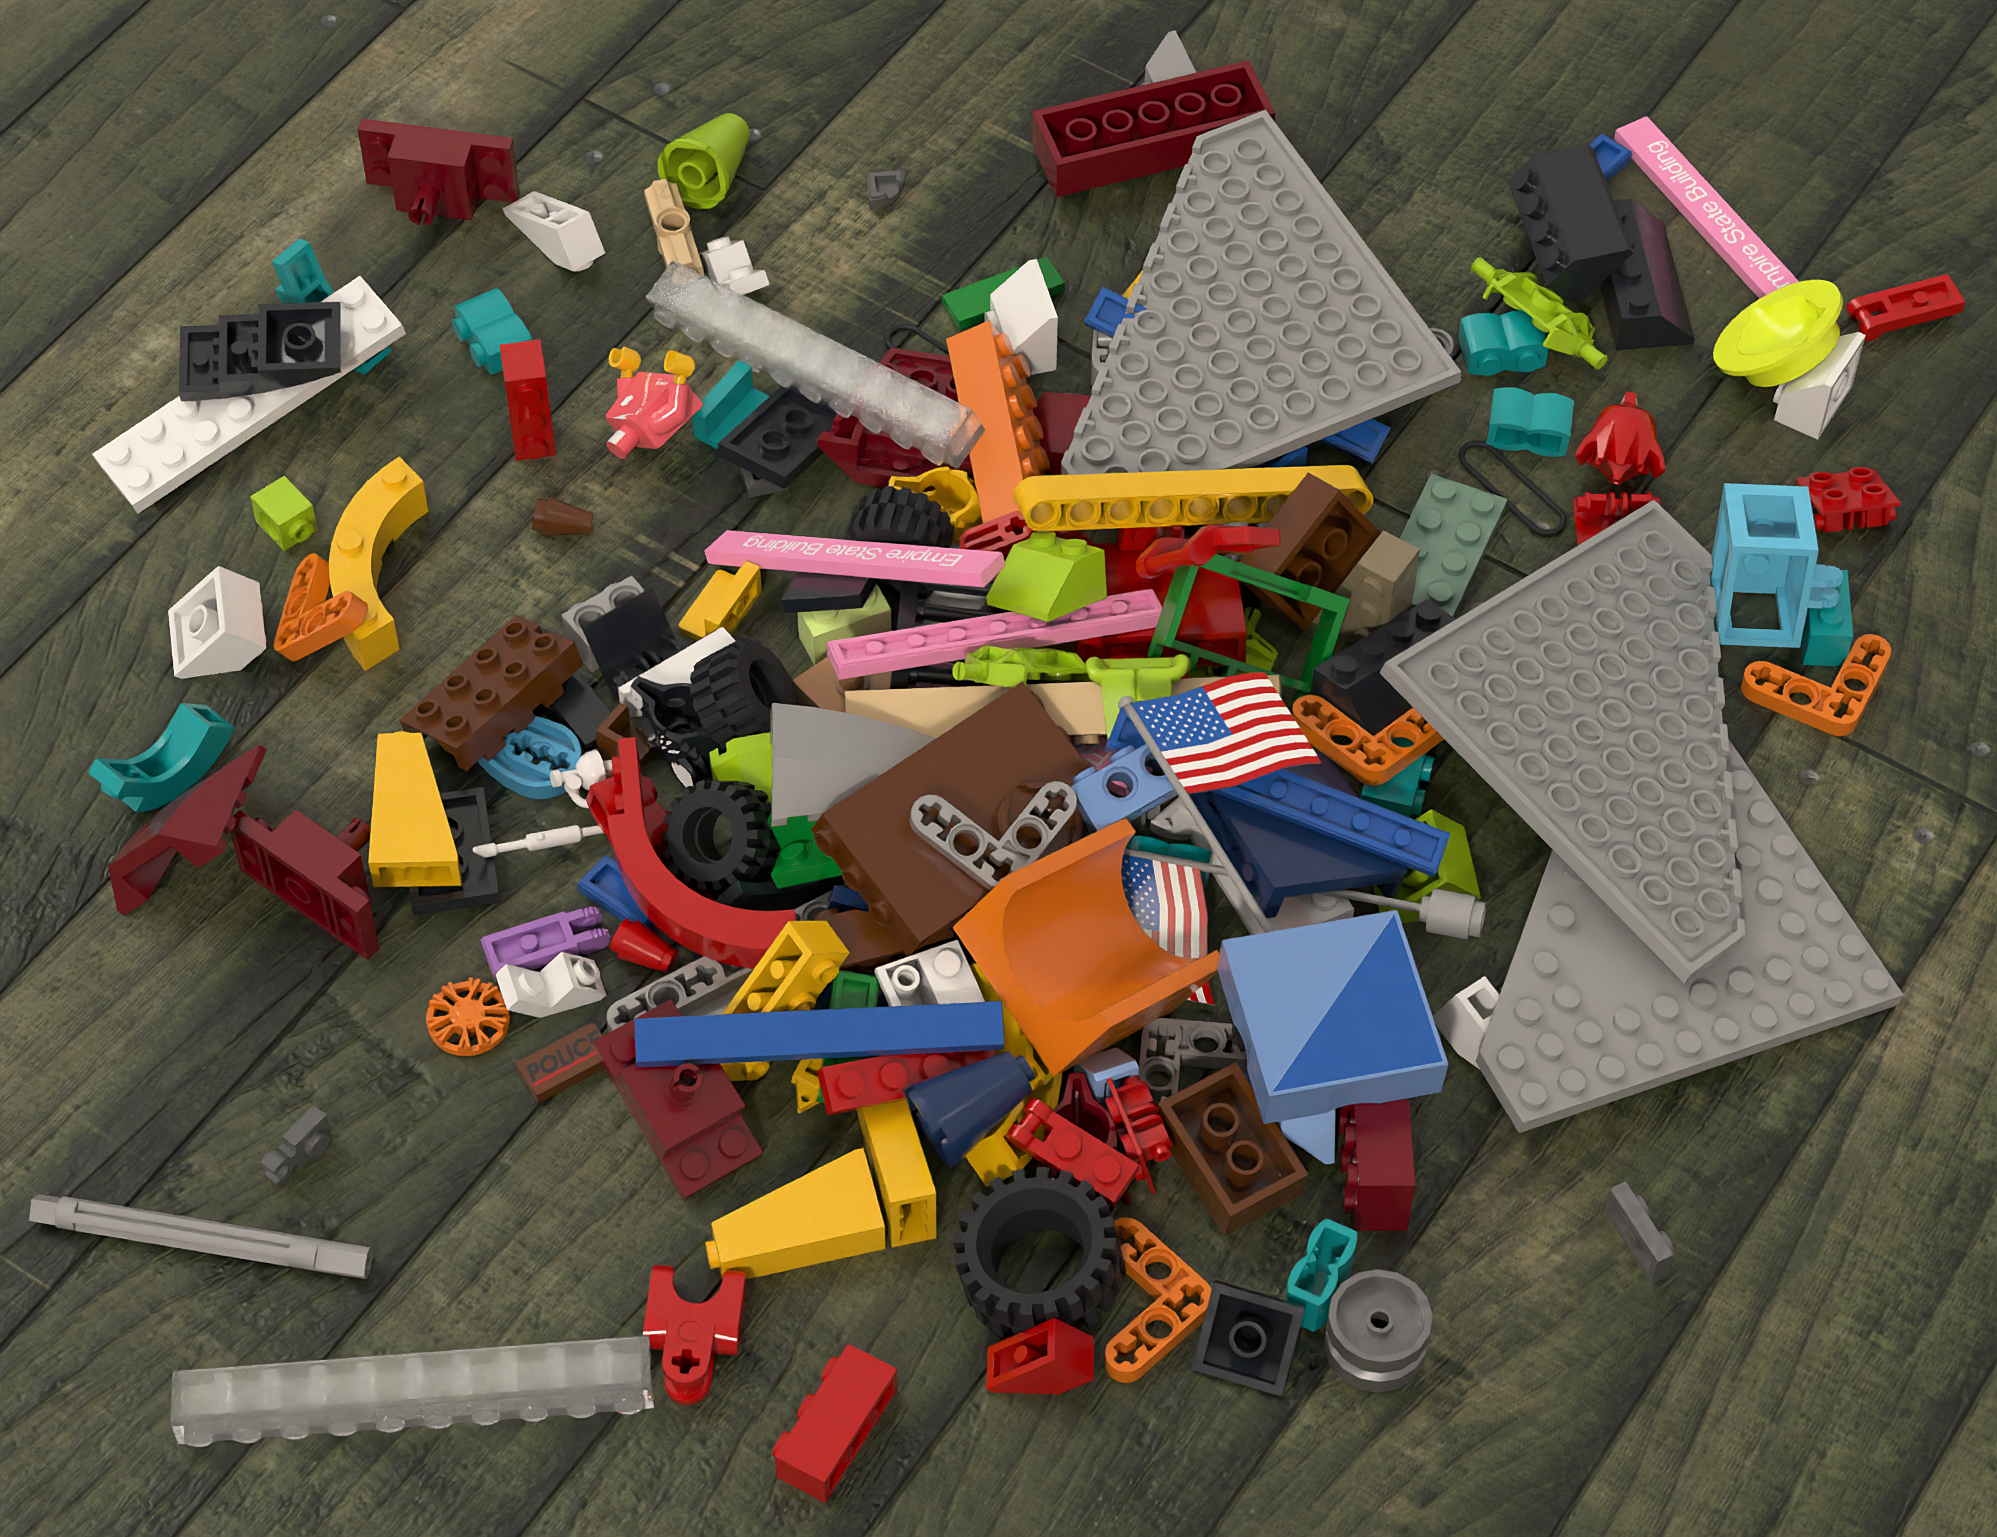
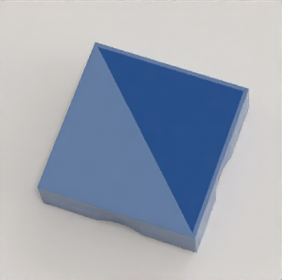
M1398 910L1222 940L1217 970L1233 1023L1237 1027L1245 1045L1247 1070L1264 1124L1328 1113L1331 1110L1350 1104L1384 1103L1442 1091L1449 1064Z

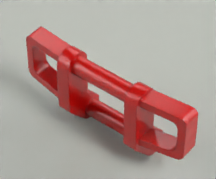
M1208 525L1201 527L1190 539L1160 538L1155 540L1144 552L1140 553L1136 561V571L1141 578L1153 579L1161 574H1174L1175 569L1178 567L1205 565L1215 554L1221 556L1228 554L1245 555L1253 553L1256 549L1281 547L1280 529Z

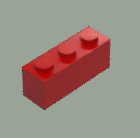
M541 340L501 344L500 352L515 459L519 461L556 456Z
M847 1344L839 1358L833 1356L829 1360L822 1373L821 1381L823 1383L815 1395L809 1393L804 1398L797 1413V1419L799 1420L791 1432L784 1431L780 1435L772 1453V1456L775 1457L776 1477L824 1503L828 1501L898 1391L897 1368L850 1344Z

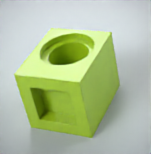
M285 476L250 496L256 523L283 551L297 543L304 542L313 533L318 531L313 505Z

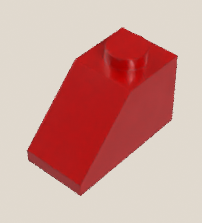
M1056 1318L987 1347L986 1390L992 1393L1062 1394L1094 1380V1337Z

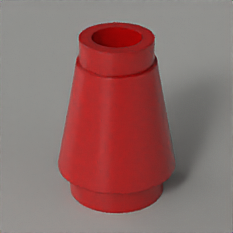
M625 918L618 927L610 944V950L618 953V959L657 971L660 970L665 974L670 971L679 953V950L673 948L638 919L633 922Z

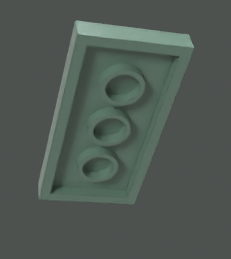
M1430 474L1399 538L1420 549L1411 609L1428 600L1448 614L1456 617L1503 517L1508 499Z

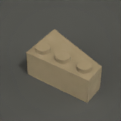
M1384 530L1334 593L1350 599L1338 636L1355 644L1411 609L1420 552L1419 548ZM1323 608L1312 621L1313 623L1318 625Z

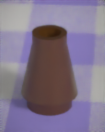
M548 496L547 499L537 498L532 530L542 532L541 536H590L593 512L583 510L551 496Z

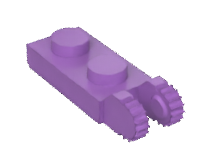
M590 906L566 914L563 911L482 937L480 939L481 946L494 981L497 982L495 974L506 964L534 970L547 966L561 952L578 956L579 953L588 955L597 950L605 949L611 943L608 930L598 928L587 931V929L596 927L602 921L603 917L599 908Z

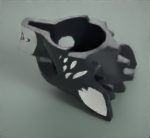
M638 676L630 686L627 700L642 712L643 733L647 743L667 761L673 774L684 788L696 786V782H698L696 774L705 776L709 773L704 763L710 764L709 753L718 748L720 756L727 751L722 749L720 744L710 737L707 729H704L701 724L699 715L694 709V700L690 693V686L692 684L676 683L662 685ZM675 698H681V699L684 700V702L669 701V700L675 699Z

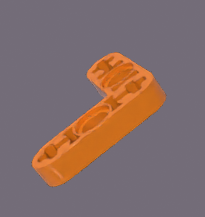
M315 553L308 555L295 571L274 639V650L293 662L355 631L365 619L368 611L367 603L350 591L342 592L325 601L330 586L329 562Z
M1866 634L1859 637L1853 644L1831 688L1772 663L1755 661L1745 668L1741 691L1748 700L1828 734L1846 736L1856 729L1886 671L1891 655V647L1886 639L1878 635ZM1869 652L1875 653L1876 655L1873 656L1869 668L1862 665L1864 657ZM1760 679L1767 681L1763 686L1756 684ZM1858 679L1866 685V689L1853 691L1845 685L1844 681ZM1780 686L1784 687L1782 695L1776 693ZM1794 692H1801L1808 695L1812 702L1806 705L1796 704L1790 699L1789 695ZM1843 702L1848 705L1846 715L1844 714L1842 718H1837L1834 715L1838 713Z
M1302 696L1294 702L1292 708V716L1308 742L1357 780L1367 785L1375 786L1386 783L1444 740L1429 723L1424 725L1425 719L1414 708L1407 711L1375 736H1372L1319 696ZM1336 735H1345L1351 738L1353 742L1349 745H1338L1331 738ZM1403 737L1411 740L1414 745L1406 748L1398 747L1392 740Z
M1125 1217L1114 1221L1118 1236H1121L1123 1239H1128L1131 1236L1134 1237V1248L1128 1243L1120 1246L1124 1262V1269L1122 1270L1156 1300L1114 1336L1106 1346L1104 1360L1106 1372L1114 1380L1128 1383L1142 1377L1204 1322L1212 1288L1142 1223L1133 1218ZM1137 1252L1141 1254L1138 1262H1136ZM1153 1262H1162L1170 1267L1172 1273L1169 1277L1158 1280L1150 1277L1146 1272V1268ZM1184 1295L1191 1299L1196 1295L1200 1297L1199 1306L1195 1303H1190L1181 1310ZM1179 1310H1181V1321L1176 1314ZM1160 1320L1168 1323L1172 1328V1332L1169 1336L1158 1339L1150 1336L1146 1331V1327L1152 1321ZM1138 1338L1142 1346L1134 1353V1364L1128 1361H1124L1121 1364L1117 1363L1118 1353L1120 1352L1123 1356H1128L1136 1349Z

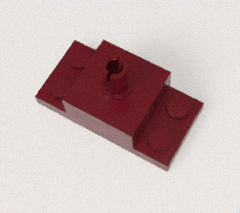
M361 118L357 130L366 183L393 187L396 211L408 212V217L414 224L420 225L423 214H425L423 226L430 225L434 216L472 221L479 198L513 203L518 200L520 188L513 138Z
M297 809L275 830H272L262 819H252L241 810L233 815L237 821L230 833L240 871L367 961L380 949L376 934L377 926L371 911L372 903L362 857L358 853L364 845L370 842L371 828L367 823L363 822L358 826L361 823V819L355 817L335 837Z
M672 999L635 1019L681 1017V1014ZM634 1019L593 1041L591 1046L683 1201L763 1155L762 1149L741 1116L745 1105L720 1063L699 1065L685 1063L678 1066L637 1068Z

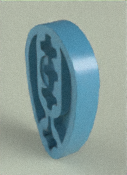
M535 716V720L519 734L511 730L503 738L506 746L490 761H487L484 757L478 760V763L490 776L508 789L527 798L547 799L566 792L564 783L560 787L554 788L550 781L552 767L559 768L562 764H565L567 769L559 768L560 772L575 770L576 763L582 754L580 743L570 729L559 723ZM530 748L531 754L526 753L524 750ZM515 750L520 751L522 753L520 755H516ZM544 756L549 758V763L541 761L538 765L534 764L533 758L541 760Z

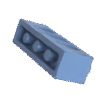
M1147 744L1136 750L1133 745L1127 746L1110 758L1112 762L1110 765L1099 771L1095 767H1090L1072 779L1074 785L1071 788L1074 790L1077 798L1076 807L1081 813L1082 822L1090 835L1123 818H1127L1131 822L1178 795L1166 775L1153 776L1146 770L1145 762L1155 759ZM1111 781H1121L1128 786L1130 794L1124 798L1114 797L1108 792L1107 784Z

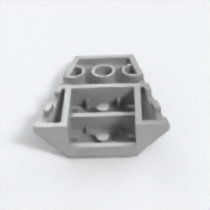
M772 703L770 711V744L772 745L771 827L787 825V818L806 815L808 822L817 821L822 813L936 738L860 715L817 707Z

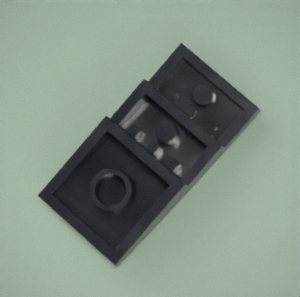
M340 302L258 304V314L219 315V325L180 326L179 396L181 402L225 399L266 393L306 384L341 373Z

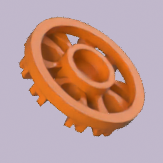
M469 978V981L452 984L451 981L447 986H442L441 992L432 996L433 999L429 1001L426 1014L428 1033L432 1041L439 1048L450 1054L474 1056L485 1053L497 1046L508 1032L511 1020L510 1011L507 1010L502 993L498 987L493 986L490 982L488 984L482 983L479 978L476 980ZM470 991L467 997L464 998L457 995L460 992ZM477 992H482L479 1000H475ZM449 998L455 1004L452 1006L445 1000ZM491 998L498 1002V1004L492 1006H484ZM438 1009L449 1013L445 1016L435 1017ZM500 1015H503V1018H500V1017H490V1016H500ZM444 1026H447V1027L441 1029V1030L438 1031V1032L436 1031V1029H439V1028H442V1027H444ZM486 1026L498 1030L490 1039L482 1032ZM457 1033L462 1036L459 1045L447 1042L452 1034ZM476 1035L478 1044L470 1046L468 1037Z

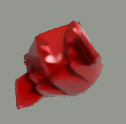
M1626 392L1621 403L1608 405L1602 410L1590 433L1585 436L1575 453L1578 465L1582 466L1587 462L1588 465L1596 467L1615 486H1619L1626 480L1639 474L1648 475L1650 471L1654 478H1659L1666 470L1663 453L1658 444L1654 418L1650 412L1638 406L1637 393Z

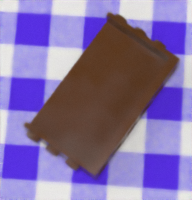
M1022 681L822 813L811 831L814 834L818 848L825 855L831 856L841 869L843 880L847 886L853 891H858L868 904L873 920L879 926L887 929L903 952L909 957L952 928L990 892L911 829L909 816L915 801L925 795H937L998 840L995 833L994 817L998 804L1011 789L1027 781H1046L1048 783L1057 781L1071 787L1074 785L1072 779L1093 766L1088 761L1082 759L1072 746L1068 733L1054 723L1045 711L1040 697L1030 691ZM934 807L930 811L919 810L923 814L921 820L923 825L928 826L931 822H934L944 829L942 835L938 838L945 842L950 830L957 823L950 820L948 827H945L938 821L939 811ZM1084 824L1082 837L1088 834V831L1085 828ZM969 833L958 834L953 839L955 850L963 856L973 855L978 850L977 839ZM986 847L982 858L974 865L981 869L984 861L987 862L995 870L992 878L999 882L1000 879L1008 875L1011 866L1005 862L1001 866H996L989 861L988 857L993 851Z

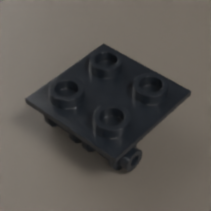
M652 587L582 627V631L615 701L619 699V687L688 647L682 638L675 639Z

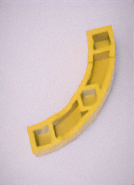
M400 457L379 470L355 494L336 527L331 543L329 579L333 597L342 592L350 591L368 605L367 614L361 625L355 631L343 637L352 655L365 671L400 650L394 619L385 609L376 592L378 577L383 564L382 557L391 541L395 543L411 524L428 512L423 480Z
M974 960L969 966L985 1002L1001 1001L1004 1050H995L996 1056L1006 1052H1010L1014 1058L1022 1055L1035 1075V1079L1030 1081L1032 1092L965 1156L985 1186L988 1187L990 1186L989 1182L999 1176L1003 1180L1012 1176V1171L1023 1169L1033 1158L1013 1145L1005 1135L1013 1124H1019L1026 1114L1023 1109L1031 1098L1042 1101L1052 1111L1057 1107L1062 1073L1054 1077L1052 1076ZM1040 1125L1034 1136L1043 1142L1045 1127Z

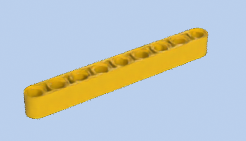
M1349 465L1032 476L1020 481L1013 492L1014 500L1026 524L1034 531L1270 522L1308 472L1339 489L1363 515L1371 509L1373 504V496L1357 469Z

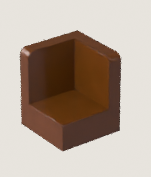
M619 703L596 729L598 752L603 761L612 760V757L619 756L618 739L635 737L642 769L656 752L647 743L644 733L630 725L629 708L622 703Z

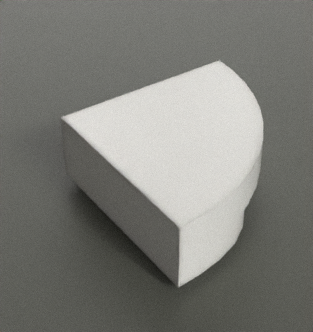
M1180 797L1158 814L1150 824L1152 832L1175 840L1191 839V834L1198 828V825Z

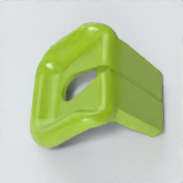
M1183 654L1167 658L1099 659L1098 657H1090L1085 663L1087 675L1094 683L1101 686L1107 739L1110 737L1120 711L1118 703L1122 697L1130 696L1134 699L1133 702L1172 696L1173 684L1190 671L1192 666L1191 660Z

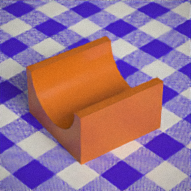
M1123 818L1008 874L952 927L1053 1077L1143 1029L1154 1020L1169 1015L1218 973L1217 966L1220 954L1218 950L1201 958H1184L1174 955L1150 939L1134 918L1125 897L1121 875L1124 850L1130 838L1136 832L1127 818Z

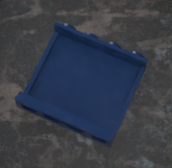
M1315 752L1322 762L1321 764H1305L1283 768L1357 797L1335 763L1322 752ZM1206 791L1189 794L1267 919L1277 916L1285 897L1377 885L1384 897L1395 899L1408 871L1404 865L1215 792Z

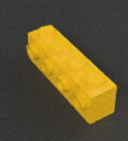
M788 921L722 1015L812 1010L816 1004L815 1000L826 985L838 975L839 967L850 952L827 921ZM771 1061L720 1063L730 1081L758 1080L768 1071Z

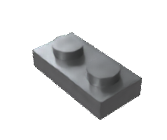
M1626 1181L1610 1188L1604 1209L1609 1220L1651 1284L1668 1277L1674 1256L1673 1245L1669 1237L1663 1231L1659 1232L1650 1219L1649 1209L1644 1199L1640 1195H1634Z

